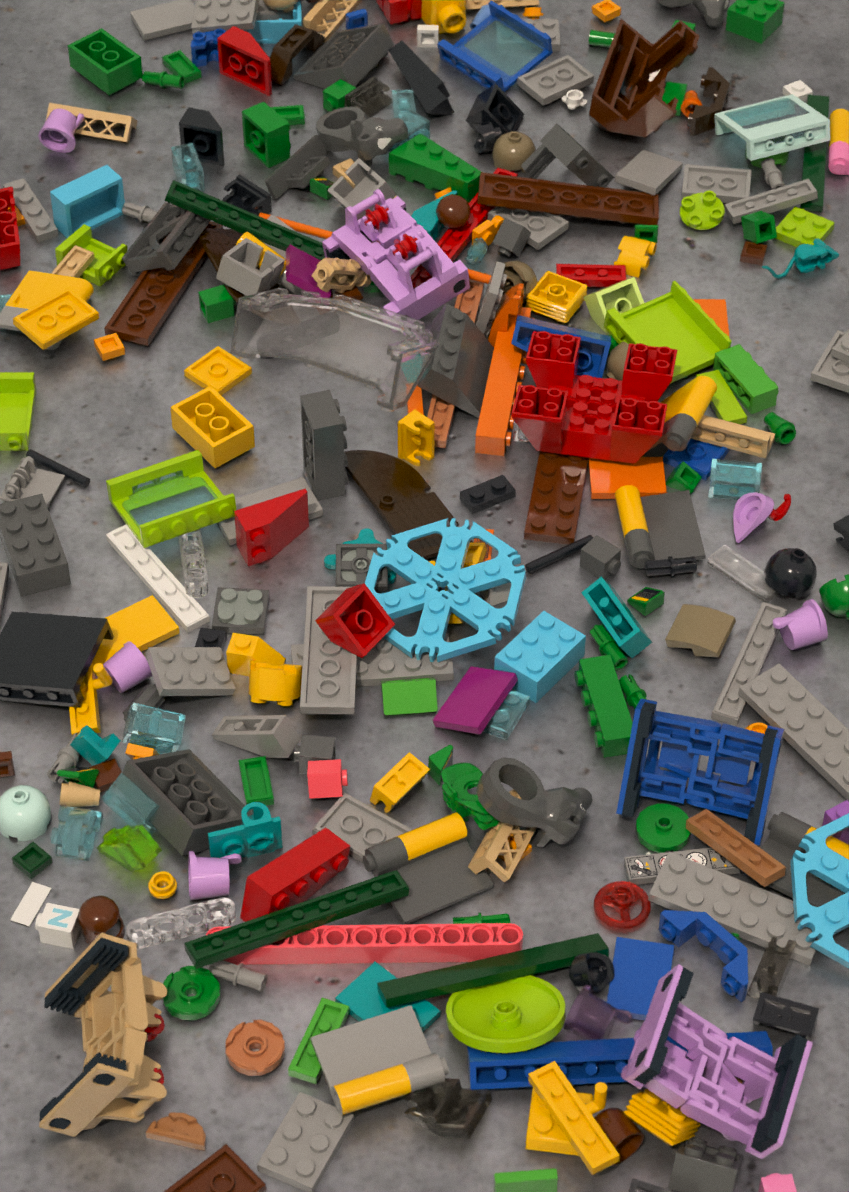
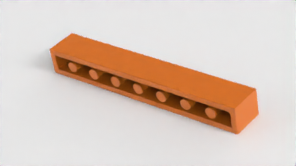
M522 307L520 316L531 318V308ZM510 316L507 332H497L475 435V453L504 456L506 446L511 447L512 432H509V430H514L515 421L512 419L511 414L518 386L522 385V382L519 381L524 380L525 366L523 364H527V352L511 344L517 317Z

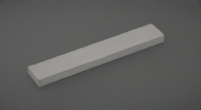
M762 602L715 704L711 718L735 726L738 725L747 704L738 694L739 688L760 675L779 633V629L773 627V619L787 615V609Z

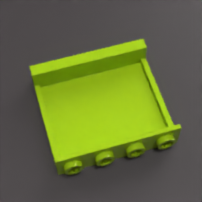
M676 281L672 282L669 293L621 314L615 308L606 311L604 328L613 336L618 344L624 341L628 344L641 343L646 346H665L670 349H678L671 383L714 364L715 353L731 346L732 341L729 336L716 325L715 321L702 310L701 306Z
M0 372V451L29 450L37 390L34 372Z

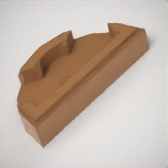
M168 1113L169 1116L161 1118L157 1122L153 1121L146 1131V1138L205 1151V1132L197 1122V1119L186 1113Z

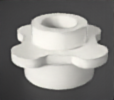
M569 90L566 96L562 97V102H565L569 109H578L580 106L587 105V100L583 99V93L580 90Z

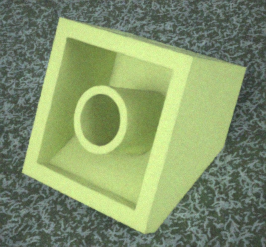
M635 277L584 296L591 318L607 335H610L604 328L607 310L615 308L621 314L644 304Z

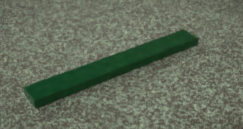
M808 95L807 104L828 118L829 96ZM827 141L804 147L802 181L809 179L817 190L818 199L800 204V208L805 211H823Z
M175 180L171 183L164 200L168 203L244 234L248 231L261 242L286 251L291 244L319 260L325 258L323 244L319 241Z
M395 870L185 942V951L194 967L198 969L408 896L409 887L399 872Z
M599 933L379 982L377 983V988L386 1008L568 967L572 965L577 955L583 953L597 952L609 957V948Z

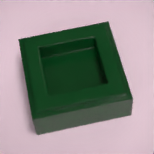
M31 842L12 857V863L30 879H33L53 863L52 857L34 842Z

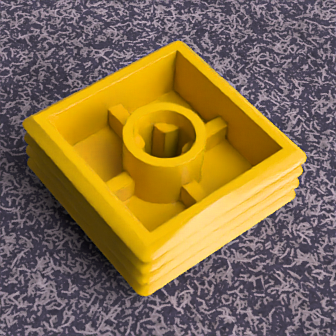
M546 271L534 289L526 296V308H531V311H534L537 315L553 318L556 322L567 323L584 302L588 286Z
M533 1088L526 1135V1149L579 1156ZM577 1092L584 1104L593 1101L592 1094Z
M648 1089L631 1095L632 1100H629V1105L626 1106L627 1110L623 1111L625 1116L669 1146L694 1137V1132L698 1131L697 1127L701 1126L700 1122L683 1114L680 1109L681 1106L677 1109Z

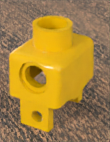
M422 0V20L425 25H439L438 34L459 32L466 25L467 0Z

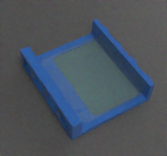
M491 0L489 2L491 14L454 45L442 39L437 43L441 60L484 88L488 89L497 84L505 92L517 82V77L530 72L553 53L552 40L547 33L539 31L531 23L528 24L520 19L518 15L512 14L505 7Z

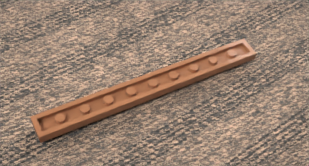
M469 279L470 288L457 295L454 308L467 314L476 325L485 283ZM432 395L427 418L435 422L434 447L446 448L456 406Z

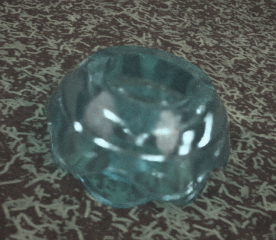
M481 237L480 239L475 238L473 240V245L468 248L467 256L464 258L468 261V264H479L483 260L488 250L485 240Z

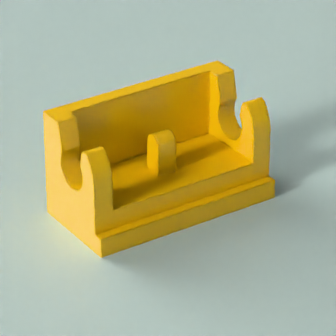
M414 409L398 421V458L401 460L405 459L415 466H420V460L416 459V456H422L424 459L431 461L434 458L435 422Z
M409 752L374 785L370 802L376 805L381 800L386 806L384 811L389 813L418 782L425 778L430 768Z

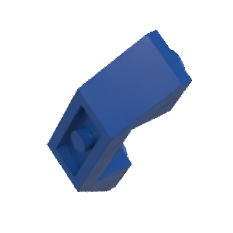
M662 911L659 921L661 935L666 940L672 941L677 947H681L696 935L701 944L711 948L720 960L727 964L723 967L720 984L727 994L736 997L742 1003L746 999L748 988L747 947L706 912Z

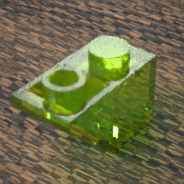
M142 824L131 827L126 825L121 829L112 828L103 835L102 839L104 841L97 847L100 853L129 871L144 869L162 851Z

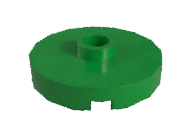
M658 803L648 806L640 812L636 820L637 838L644 847L656 853H666V851L671 850L673 852L679 851L687 845L691 837V832L685 829L686 820L689 817L679 807L671 804Z
M194 966L182 967L180 971L169 974L163 983L167 989V995L162 999L164 1007L172 1016L181 1020L204 1018L215 1010L220 1001L219 982L210 970L203 967L198 969Z

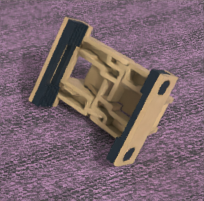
M100 933L45 992L44 1008L50 1006V1010L56 1008L57 1012L62 1010L64 1014L68 1011V1015L74 1013V1017L82 1019L83 1051L86 1052L87 1056L84 1059L83 1072L58 1097H54L40 1111V1128L76 1137L82 1130L93 1129L103 1119L137 1123L143 1119L145 1111L156 1101L159 1102L166 1096L167 1092L163 1086L164 1075L160 1069L161 1065L144 1055L145 1042L153 1041L164 1030L165 1024L160 1015L161 1011L154 1007L153 1004L157 1000H162L167 995V989L162 983L142 975L141 959L137 957L136 943ZM123 1097L138 1098L140 1100L137 1103H132L123 1099Z

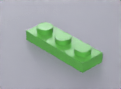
M321 998L290 1063L288 1076L317 1084L322 1069L310 1037L343 1027L350 1013L348 1005Z

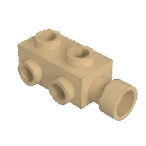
M323 258L311 275L316 280L317 286L325 292L334 289L339 293H344L345 290H352L355 285L367 287L372 282L370 275H367L361 269V265L353 259Z

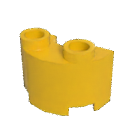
M624 236L619 244L618 249L621 251L617 261H614V265H626V275L639 278L643 269L647 270L650 256H654L657 243L632 236Z
M250 660L248 694L251 696V702L265 703L267 701H277L278 705L290 706L293 705L294 699L301 697L302 665H272L268 662Z

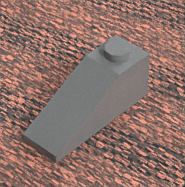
M286 715L224 716L212 734L216 740L261 756H266V758H289L301 739Z

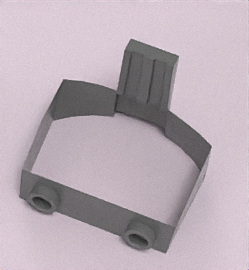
M557 123L540 140L542 144L521 165L524 171L532 176L533 179H536L555 158L560 160L588 186L605 188L614 178L610 172Z

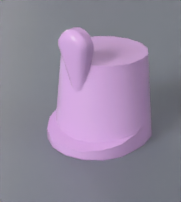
M54 109L39 131L38 137L40 142L55 152L69 153L73 151L76 145L74 133L84 121V115L79 113L76 119L71 112L65 109Z
M813 599L806 600L801 608L784 617L774 618L772 622L773 627L779 629L784 643L790 650L823 642L828 638L824 614Z
M130 641L123 644L124 646L103 664L113 680L112 685L120 693H124L152 677L148 661L136 645Z
M189 851L188 881L190 901L229 896V864L240 863L241 855L235 853L221 858L197 857L193 851Z

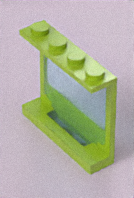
M199 450L106 480L110 503L143 548L235 517V495L231 493L224 496L205 473L202 454Z

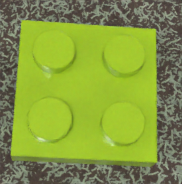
M794 207L776 227L777 238L775 239L794 247H798L801 244L814 245L813 240L815 238L824 241L834 230L835 222L804 209Z

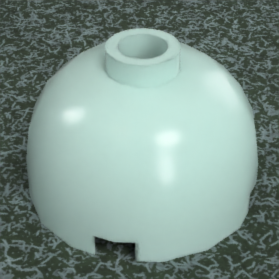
M18 785L11 787L0 797V832L4 837L9 838L11 836L17 838L18 841L24 842L36 839L46 832L47 825L52 820V813L49 801L42 791L30 785Z

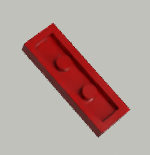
M556 264V274L585 284L588 287H608L626 280V265Z

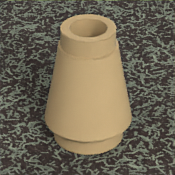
M69 781V784H61L59 805L66 806V809L99 806L100 789Z

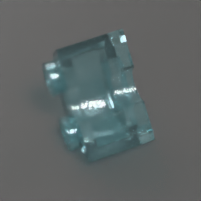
M61 806L58 814V828L54 827L51 833V844H56V856L89 861L94 847L95 833L99 832L103 820L102 812Z

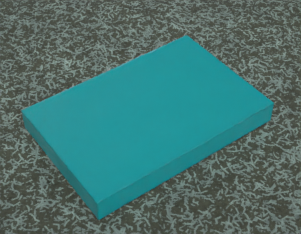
M377 962L372 963L335 997V1002L349 1006V1015L358 1022L412 1005L421 1030L424 1032L440 1017V1010L426 999L386 1008L378 993L377 983L397 979V977Z

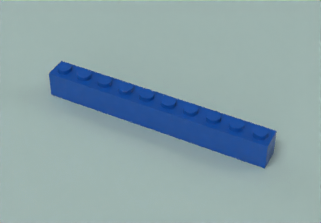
M767 1031L726 1033L728 1039L734 1036L773 1057V1046ZM669 1036L667 1037V1041L671 1042L672 1044L678 1046L679 1048L683 1049L688 1053V1050L686 1048H684L682 1045L674 1041ZM634 1038L547 1042L536 1048L514 1053L486 1052L467 1046L470 1089L532 1087L528 1081V1074L553 1061L557 1063L571 1085L627 1082L621 1077V1072L628 1064L635 1041ZM686 1053L685 1058H687V1059L690 1060V1061H693L692 1059H690V1058L687 1056V1053Z

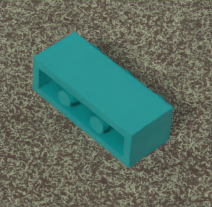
M602 576L581 592L619 647L631 658L635 657L652 643L618 593Z

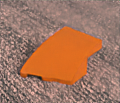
M522 283L508 290L496 306L497 311L492 321L488 339L493 347L495 346L497 332L508 331L510 316L517 317L521 314L524 284Z

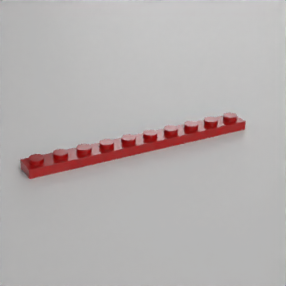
M497 168L493 173L518 177L517 173ZM478 193L469 203L470 217L463 227L449 228L437 242L438 246L452 262L455 261L472 239V230L488 219V212L497 207L477 204ZM420 265L410 276L413 289L432 278L429 272Z

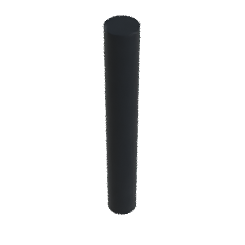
M32 449L27 451L26 456L32 457L34 462L56 473L65 475V478L83 487H87L90 484V478Z
M588 535L525 564V568L528 573L539 570L580 551L593 537Z

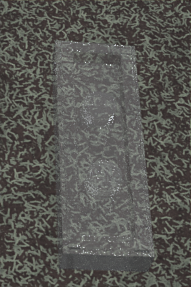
M727 545L722 546L708 557L707 564L761 602L768 603L779 594L766 584V574H763V570Z

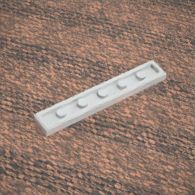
M127 524L106 534L108 543L187 633L210 622L207 612L149 547L143 548Z

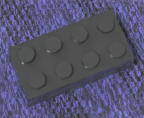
M330 390L301 395L303 467L313 494L318 501L344 496L345 485L348 484V476L344 467H348V461L344 449H347V440L343 431H347L345 417L339 415V402L337 399H333Z
M43 494L1 503L0 539L20 596L23 597L70 585L68 562Z

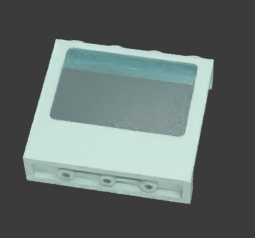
M791 94L715 113V134L736 133L746 141L747 158L752 161L830 141V120Z

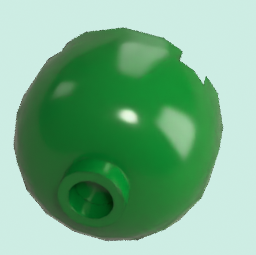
M849 574L844 575L846 579L837 583L835 578L825 583L819 589V593L825 609L830 614L839 618L846 617L849 620Z

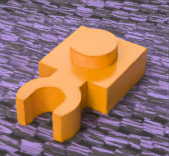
M497 215L491 221L486 220L472 230V248L479 252L486 246H489L494 241V236L498 233L504 218Z

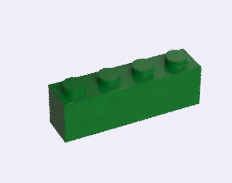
M611 655L579 659L578 671H575V682L577 687L581 686L582 688L581 700L583 706L588 707L589 710L587 712L589 726L595 729L594 742L596 748H601L603 758L626 755L633 722Z

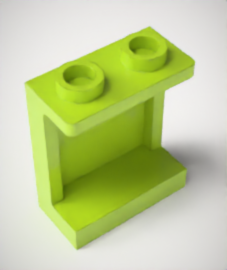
M85 224L55 248L57 265L75 245L94 252L95 259L81 274L80 278L99 287L107 280H110L122 267L126 266L122 257L128 251L127 245L122 243L115 249L92 238L91 227Z

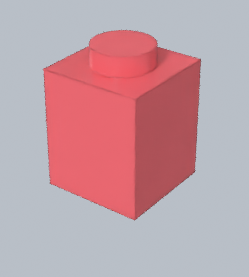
M341 759L308 761L309 799L343 797V786H348L347 769L342 770Z

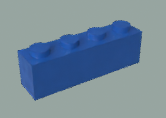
M520 315L517 316L511 344L528 352L533 331H546L551 334H570L575 337H581L577 375L603 377L611 345V336Z

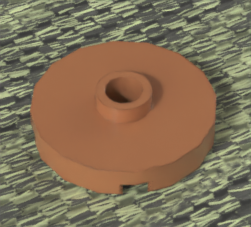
M253 1020V1022L247 1024L245 1021L238 1024L230 1031L225 1043L226 1058L230 1066L239 1073L248 1076H261L273 1071L281 1064L285 1055V1041L280 1029L264 1020ZM252 1049H259V1051H256V1052H253V1051H251V1050H252Z

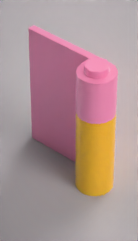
M836 109L830 114L828 168L835 175H849V111L845 109Z

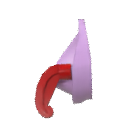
M748 493L740 497L735 504L733 513L736 542L739 544L767 518L773 521L781 520L790 508V494L784 495L785 501L776 510L773 509L774 500L761 493Z

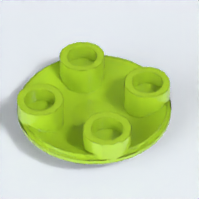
M708 190L704 193L692 194L684 197L681 201L680 217L690 228L708 230L716 227L724 218V205L713 191Z

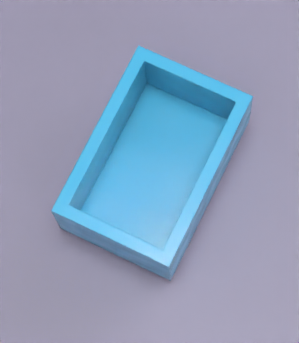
M108 165L50 191L54 224L66 238L71 236L83 224L91 227L92 230L124 215L122 213L125 203L122 177Z
M543 611L495 656L494 670L516 673L518 681L512 689L537 703L579 662V659L584 657L586 635Z

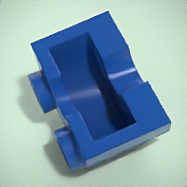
M220 28L214 31L196 32L193 34L191 54L192 63L196 67L207 66V63L210 61L219 62L217 38L226 32L224 29Z

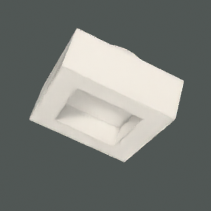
M417 25V47L438 48L439 25Z
M799 80L783 86L782 94L785 96L793 94L802 101H806L808 95H813V91Z

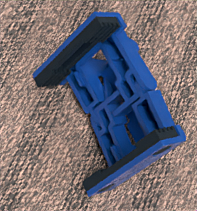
M640 699L635 708L616 814L633 817L639 805L640 796L682 804L686 800L688 804L747 819L744 836L755 845H760L764 834L784 729L768 725L765 734L724 723L721 727L720 723L712 720L656 711L657 701ZM661 741H662V747H661L660 757H659V759H658V754H659V749H660V743H661ZM701 755L709 756L706 772L698 770ZM751 761H754L753 777L747 783ZM660 767L669 769L671 771L660 770ZM719 779H720V780H723V781H727V782H732V783L741 784V785H744V786H743V787H739V786H735V785L723 783V782H720Z

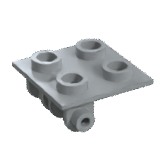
M26 456L21 459L19 466L6 484L0 500L10 502L43 494L48 508L65 475L35 468L34 459Z

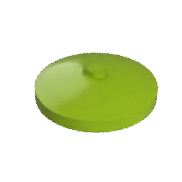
M531 975L454 992L446 1005L447 1026L452 1035L467 1046L493 1053L521 1052L541 1046L553 1039L561 1031L566 1019L565 1001L560 991L549 982Z

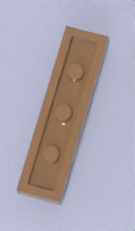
M708 809L686 820L685 829L763 887L785 876L786 866Z

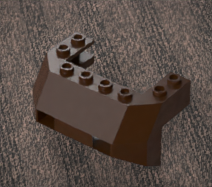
M620 19L592 94L589 111L590 122L602 131L647 137L652 132L656 133L661 128L663 122L671 120L677 112V98L672 99L668 104L662 100L667 74L674 67L678 68L686 56H692L696 52L700 36L680 20L658 41L652 44L623 19Z

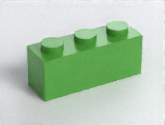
M740 344L715 353L713 371H720L732 393L751 415L776 405L779 392L777 384L766 375L764 369L752 359L750 353L746 352Z

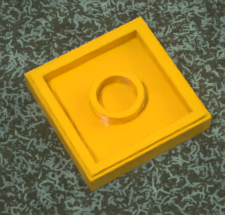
M219 346L184 369L185 377L204 389L211 386L221 396L252 374V367Z

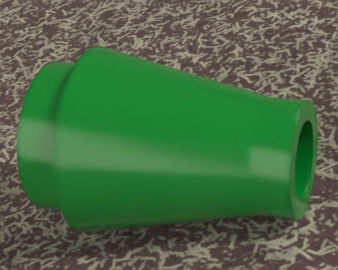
M770 412L765 416L764 423L770 432L775 434V441L777 443L788 444L793 441L796 436L793 423L783 419L774 412Z

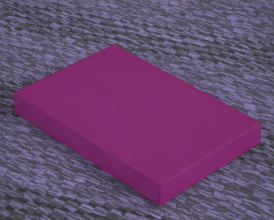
M290 244L286 249V281L324 301H328L331 296V289L329 292L321 290L317 286L316 280L311 276L321 260Z
M471 666L433 718L435 727L481 734L518 681L516 673Z

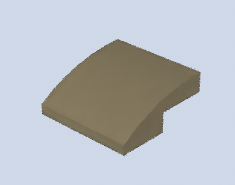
M683 604L665 641L668 647L692 648L694 656L719 657L736 619L727 613L712 608Z

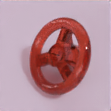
M617 881L603 886L597 892L594 899V910L597 917L607 926L626 930L641 925L648 918L651 903L648 901L646 892L639 886L630 882ZM641 900V913L631 920L629 910L633 903ZM602 904L613 907L620 914L621 921L609 917L604 912Z

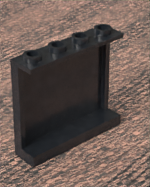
M11 612L0 633V700L81 707L84 698L80 686L103 639L113 640L114 638L108 620L105 618Z

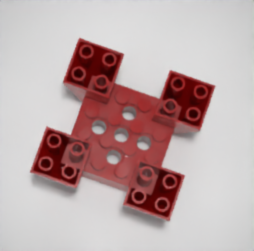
M533 331L526 363L537 387L533 385L518 386L511 417L535 450L635 464L662 437L668 404L657 401L673 379L678 349L629 343L623 371V381L614 378L605 379L590 375H577L581 337H575L570 334L559 335L546 331Z

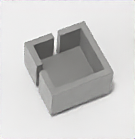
M360 158L345 172L356 185L354 189L341 176L327 190L344 209L348 206L353 207L370 197L377 189L383 193L385 201L389 198L393 199L397 195L387 182ZM374 205L371 206V207L368 208V209H370L371 211H373ZM365 211L357 215V220L366 215Z
M245 238L222 256L216 279L222 281L226 286L243 293L244 296L256 300L266 290H269L278 283L285 260L267 250L264 254L260 270H258L263 247Z

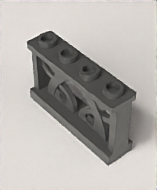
M168 202L164 203L122 259L132 275H138L140 271L165 267L167 271L174 270L211 220L176 205H171Z

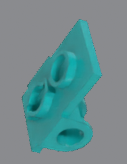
M251 802L243 807L241 811L242 825L208 833L210 857L221 858L235 853L240 854L241 858L246 856L249 858L275 852L276 849L283 848L280 816L271 818L267 806L259 802ZM252 809L253 815L247 816L248 811Z

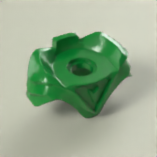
M457 763L442 770L441 775L444 782L442 785L443 800L453 813L457 812L466 822L472 817L481 830H486L499 824L500 821L489 814L479 802L477 794L468 793L469 789L477 787L483 775L480 769L471 763Z

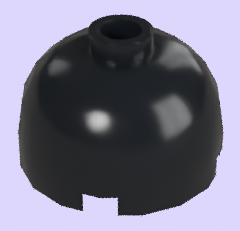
M785 548L777 551L769 559L763 574H766V584L776 592L785 596L788 595V592L797 593L795 597L801 598L808 596L812 591L816 581L817 570L812 558L803 550Z

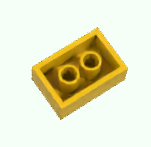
M211 386L170 407L172 428L195 450H199L202 457L214 468L255 447L254 426Z

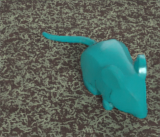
M815 238L813 240L814 245L801 244L795 249L793 258L782 274H776L768 266H762V268L767 269L773 277L778 279L785 277L793 264L801 273L812 272L815 270V267L825 269V264L838 258L839 253L826 245L822 240Z

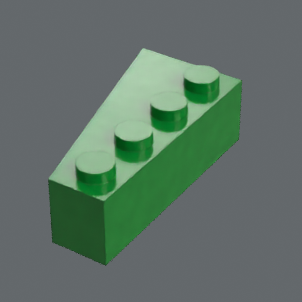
M421 133L389 152V174L393 176L400 174L405 176L406 181L411 183L418 181L425 184V188L429 190L439 189L442 191L451 187L452 191H458V195L467 200L468 203L479 191L481 171Z

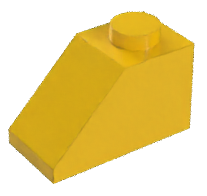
M239 633L232 634L226 652L227 666L231 674L249 676L250 660L268 662L272 665L286 663V658L260 637Z

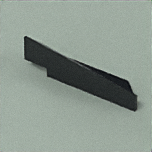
M402 40L389 49L391 56L426 113L446 115L454 113L447 99L450 94L443 81Z

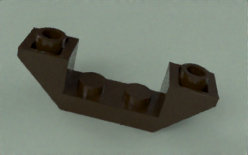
M295 24L273 47L270 55L271 82L283 85L293 74L292 60L303 48L315 51L325 41V37L314 30Z
M709 67L707 74L702 75L700 87L704 88L703 97L713 98V103L710 104V107L696 105L694 112L689 113L687 126H691V136L715 129V113L725 111L728 103L730 83L713 67Z

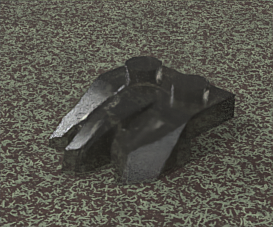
M445 1078V1082L425 1088L426 1092H413L406 1096L404 1100L410 1108L404 1114L418 1125L440 1137L470 1139L490 1105L492 1097L489 1090L462 1089L459 1079Z

